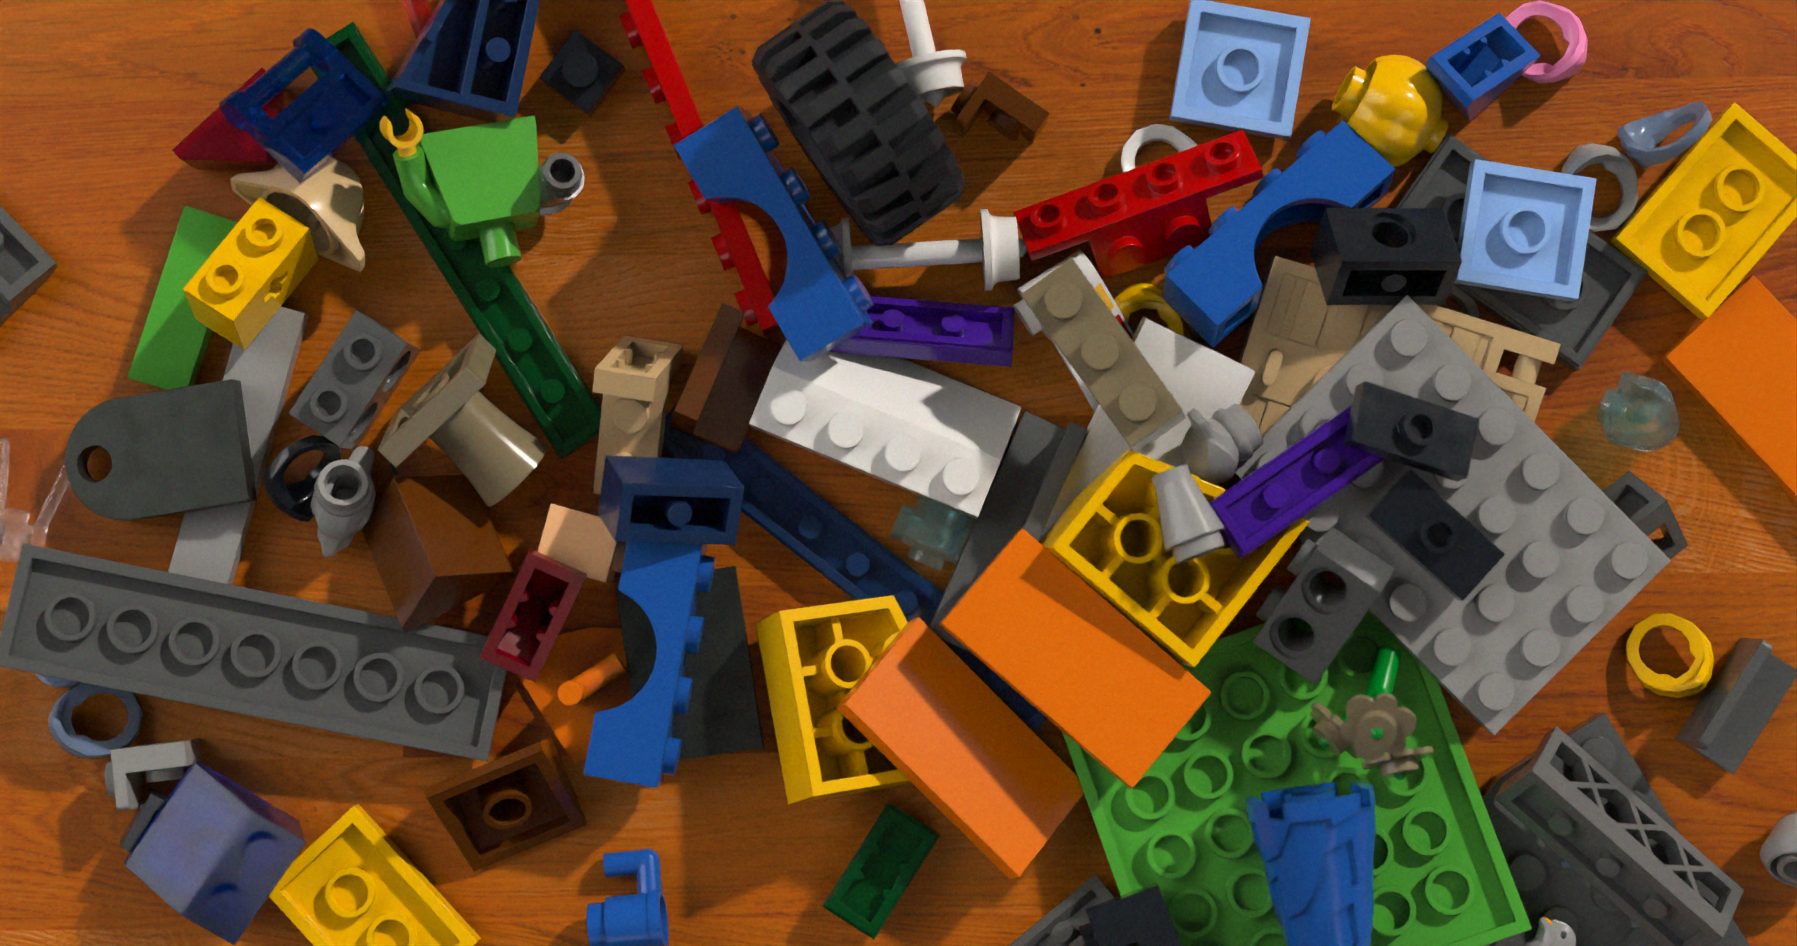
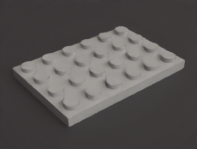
M1406 295L1262 435L1263 445L1253 451L1254 455L1252 458L1246 461H1239L1234 476L1240 481L1350 406L1353 402L1356 386L1364 381L1479 418L1467 478L1457 482L1385 459L1300 517L1310 522L1296 539L1302 545H1304L1307 539L1319 545L1332 526L1395 568L1368 612L1488 734L1495 735L1671 560ZM1407 470L1414 471L1505 553L1501 560L1464 601H1458L1365 517ZM1329 571L1343 587L1346 586L1344 580L1338 574Z

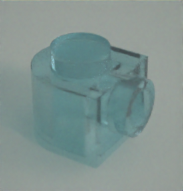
M1626 371L1622 372L1617 388H1608L1605 392L1598 414V421L1603 424L1602 427L1609 442L1640 451H1655L1665 447L1675 438L1680 426L1679 413L1667 386L1658 380Z
M917 496L913 507L902 503L889 537L911 546L908 558L941 571L945 560L954 564L958 563L975 519Z

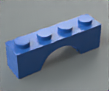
M736 106L675 144L674 147L706 200L716 203L731 201L752 202L765 210L779 226L787 247L788 264L783 285L768 308L799 361L811 362L873 325L866 310L874 305L860 279L855 274L847 278L835 259V256L842 253V249L829 226L823 220L815 224L803 203L810 200L811 196L800 176L793 167L784 171L772 150L780 144L766 119L760 113L752 117L750 112Z
M1342 120L1327 134L1319 130L1310 136L1296 153L1298 160L1284 172L1278 168L1269 172L1253 190L1252 195L1254 198L1239 211L1234 206L1227 209L1210 227L1208 231L1211 235L1196 249L1191 245L1184 247L1166 265L1162 297L1211 347L1214 348L1257 310L1263 286L1256 271L1254 253L1266 237L1278 229L1292 224H1320L1325 208H1372L1387 194L1395 168L1345 121Z
M627 542L618 590L634 600L648 616L656 637V660L651 676L636 696L623 705L595 713L584 775L658 788L664 783L665 774L675 776L682 745V739L672 738L676 713L687 714L693 687V678L683 677L688 652L698 654L704 628V617L695 616L699 592H710L716 557L706 555L708 544Z

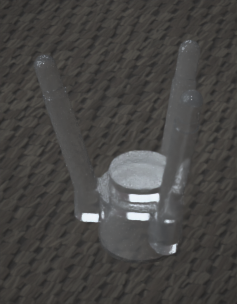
M0 438V560L18 562L22 543L44 547L47 529L69 485L64 461L35 524H28L29 512L6 508L10 441L7 438Z

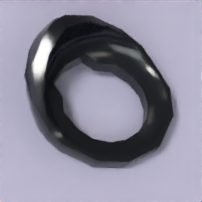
M310 435L294 441L283 449L268 467L265 477L266 493L276 508L299 521L309 522L315 516L312 513L311 500L315 491L316 479L326 465L333 461L341 460L340 448L324 436ZM312 450L323 451L319 464L309 472L304 480L293 484H286L283 480L284 472L296 457Z

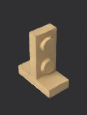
M623 336L595 367L592 392L603 394L594 494L601 493L606 455L662 458L670 381L681 368L683 345Z

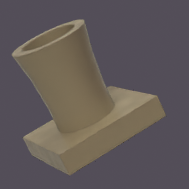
M479 333L393 413L378 451L397 467L429 437L466 476L485 504L490 507L505 498L532 472L545 455L548 445L517 425L479 392L486 383L496 353V349Z

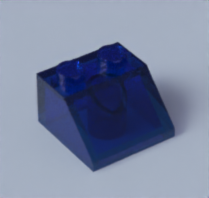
M194 760L126 857L124 865L181 916L235 945L306 841L299 820L199 761Z

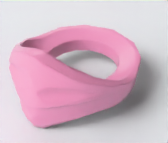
M1539 0L1522 4L1506 17V20L1515 29L1524 20L1532 17H1544L1552 20L1561 29L1563 39L1569 44L1565 55L1556 64H1533L1521 76L1539 84L1554 83L1578 74L1583 68L1587 58L1588 39L1582 22L1571 10Z

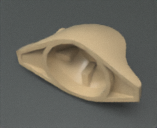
M289 152L271 170L239 173L230 179L232 191L252 206L260 196L309 227L317 254L359 272L365 267V253L358 239V234L364 220L363 188L356 173L345 163L335 158L319 155L299 158L297 155Z

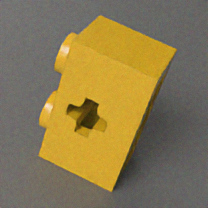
M259 196L183 288L195 319L245 351L319 260L310 228Z

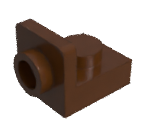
M988 72L980 85L970 80L951 107V111L958 115L954 121L953 131L962 138L967 134L981 112L985 110L991 114L987 122L999 133L1015 142L1022 136L1033 143L1046 125L1049 112L991 72Z

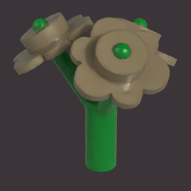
M1380 646L1376 650L1366 694L1352 697L1346 705V713L1341 718L1333 715L1321 703L1315 702L1311 706L1312 712L1310 714L1318 724L1313 728V732L1320 740L1321 746L1328 748L1334 754L1339 756L1346 750L1355 759L1359 757L1365 759V762L1361 763L1363 770L1377 768L1380 769L1381 778L1395 777L1398 780H1403L1406 774L1419 770L1417 760L1434 754L1432 746L1405 749V737L1410 736L1414 732L1416 718L1409 709L1397 707V700L1392 695L1401 653L1393 647Z

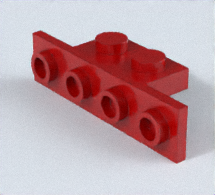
M1240 130L1013 213L1031 261L1088 241L1096 270L1101 279L1104 280L1174 255L1188 245L1192 247L1199 246L1211 236L1208 231L1212 223L1206 198L1262 179L1264 175L1244 131Z

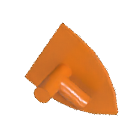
M591 627L558 635L536 683L517 675L574 765L587 757L595 713L618 707L632 699L621 628Z

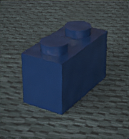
M606 455L598 514L615 542L736 545L744 486L725 460Z

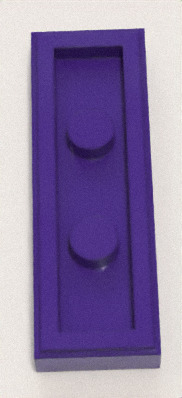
M870 296L874 306L866 310L871 318L873 325L829 351L1011 367L1015 309L1013 307Z
M1352 404L1209 501L1210 506L1225 527V530L1221 531L1220 534L1237 559L1256 549L1386 459L1343 445Z

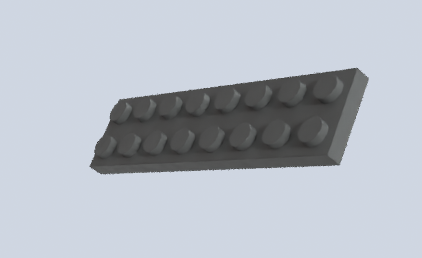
M22 543L0 634V667L486 762L489 761L508 672L506 669L479 658L488 638L486 635L426 623L406 633L402 629L398 618L24 543Z

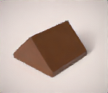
M465 475L393 477L372 512L370 520L362 529L399 623L406 633L516 576L482 498Z
M553 737L425 789L426 799L473 871L586 825L584 814Z

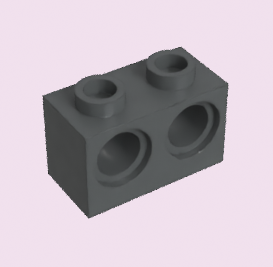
M356 310L288 414L339 447L355 450L421 350L371 317Z
M1332 526L1319 545L1310 539L1306 540L1287 568L1289 572L1297 576L1287 591L1276 585L1255 615L1266 623L1253 640V643L1315 685L1375 602L1395 568ZM1322 571H1331L1338 574L1344 580L1346 586L1340 587L1331 584L1324 577ZM1291 617L1305 620L1310 624L1314 632L1301 630L1294 624Z

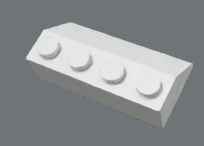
M786 339L771 368L749 425L760 432L977 519L1022 407L902 358L828 351L811 362L799 361Z

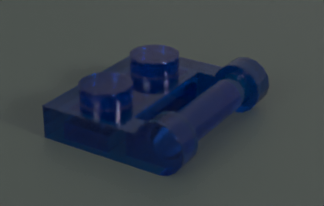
M307 28L293 40L294 48L244 91L234 90L219 103L225 118L234 127L246 131L299 183H302L379 115L389 101L322 34L312 28ZM309 67L318 68L324 74L273 119L261 109Z

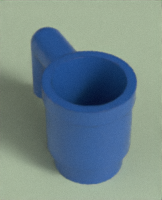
M639 849L604 853L603 865L606 878L636 875L638 894L606 897L605 902L588 904L587 931L590 946H669L667 907L662 891L660 858L657 852L652 849Z

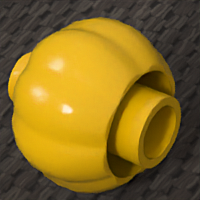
M1386 55L1374 58L1365 70L1354 66L1344 78L1332 104V110L1341 114L1337 125L1342 120L1345 121L1393 167L1405 164L1422 150L1433 153L1444 138L1449 125V121L1441 117L1442 92L1437 80L1426 70L1422 63L1403 55Z

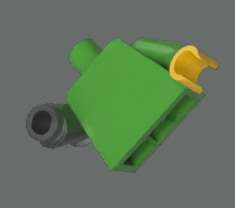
M405 109L410 126L408 131L401 136L393 135L392 124L386 116L379 123L382 135L397 147V150L393 153V158L406 200L434 227L446 228L452 241L459 242L480 238L485 264L490 268L508 266L519 262L522 256L516 231L535 227L539 216L561 212L569 206L572 199L582 191L585 176L582 166L570 154H553L538 167L535 116L423 134V124L419 117L409 109Z

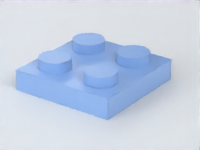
M1190 0L1169 121L1233 132L1243 130L1245 134L1288 141L1292 133L1311 18L1208 0Z
M1478 159L1473 160L1469 167L1457 245L1462 263L1454 283L1570 302L1578 300L1597 178Z

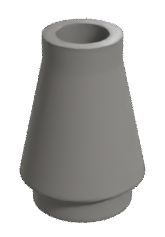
M1187 464L1166 470L1152 477L1157 494L1165 551L1172 550L1177 564L1196 559L1225 546L1220 534L1221 531L1225 530V527L1192 478Z

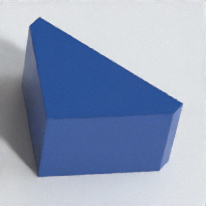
M1498 13L1432 55L1425 63V67L1437 80L1442 94L1470 122L1529 69L1541 55Z

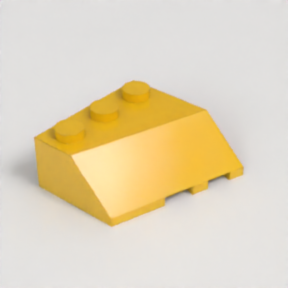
M1129 449L1072 500L1039 543L1180 665L1195 668L1310 521L1299 518L1242 558L1237 559L1222 537L1225 544L1223 548L1196 559L1177 564L1172 550L1165 551L1157 494L1152 481L1153 476L1175 467ZM1191 474L1208 502L1226 490Z
M894 595L782 610L756 623L788 805L912 783L836 708L908 623Z

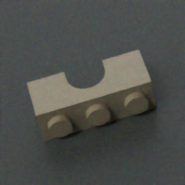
M1073 258L1066 261L1021 294L1026 304L1133 451L1140 452L1186 419L1180 405Z

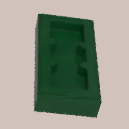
M888 801L822 907L870 938L875 939L936 843L940 833Z

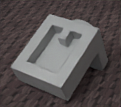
M201 738L110 750L111 762H108L105 767L106 790L111 799L115 798L117 811L139 808L146 795L143 771H146L147 782L185 778L184 766L203 762Z

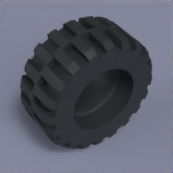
M844 1L823 2L757 48L751 61L753 63L752 66L759 76L758 79L763 88L768 93L771 102L827 187L832 191L840 205L850 215L861 232H864L866 237L875 246L895 244L959 200L965 186L964 177L957 166L958 162L953 152L945 142L946 139L939 127L934 123L921 98L917 96L911 87L907 77L889 55L887 49L874 36L864 20L859 18L854 9L846 5Z

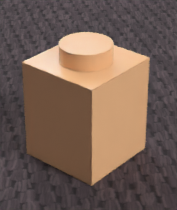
M551 504L538 552L586 573L588 578L613 583L615 572L621 573L627 542H615L601 517Z

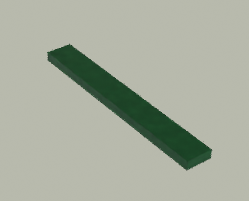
M351 22L302 53L476 328L496 349L495 357L559 458L564 459L599 436L602 408L510 265L496 268L487 267L480 238L459 242L452 241L446 228L434 227L406 200L393 158V153L397 150V147L382 135L379 123L386 116L392 124L393 135L401 136L408 131L410 126L405 109L410 111L411 109L406 101L383 96L392 80L358 26Z

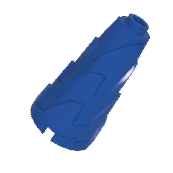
M1336 782L1263 792L1261 793L1262 801L1258 797L1252 796L1246 799L1248 819L1252 827L1255 843L1263 860L1271 900L1283 928L1287 946H1370L1374 913L1373 854L1376 833V800L1372 784L1350 782L1351 795L1338 796Z

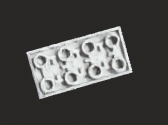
M1143 316L1131 340L1180 405L1186 419L1138 453L1170 466L1178 467L1181 464L1182 441L1191 426L1187 413L1195 408L1205 419H1211L1218 409L1226 410L1234 404H1240L1255 371ZM1098 405L1087 427L1085 436L1039 541L1078 494L1126 450H1132L1100 405Z

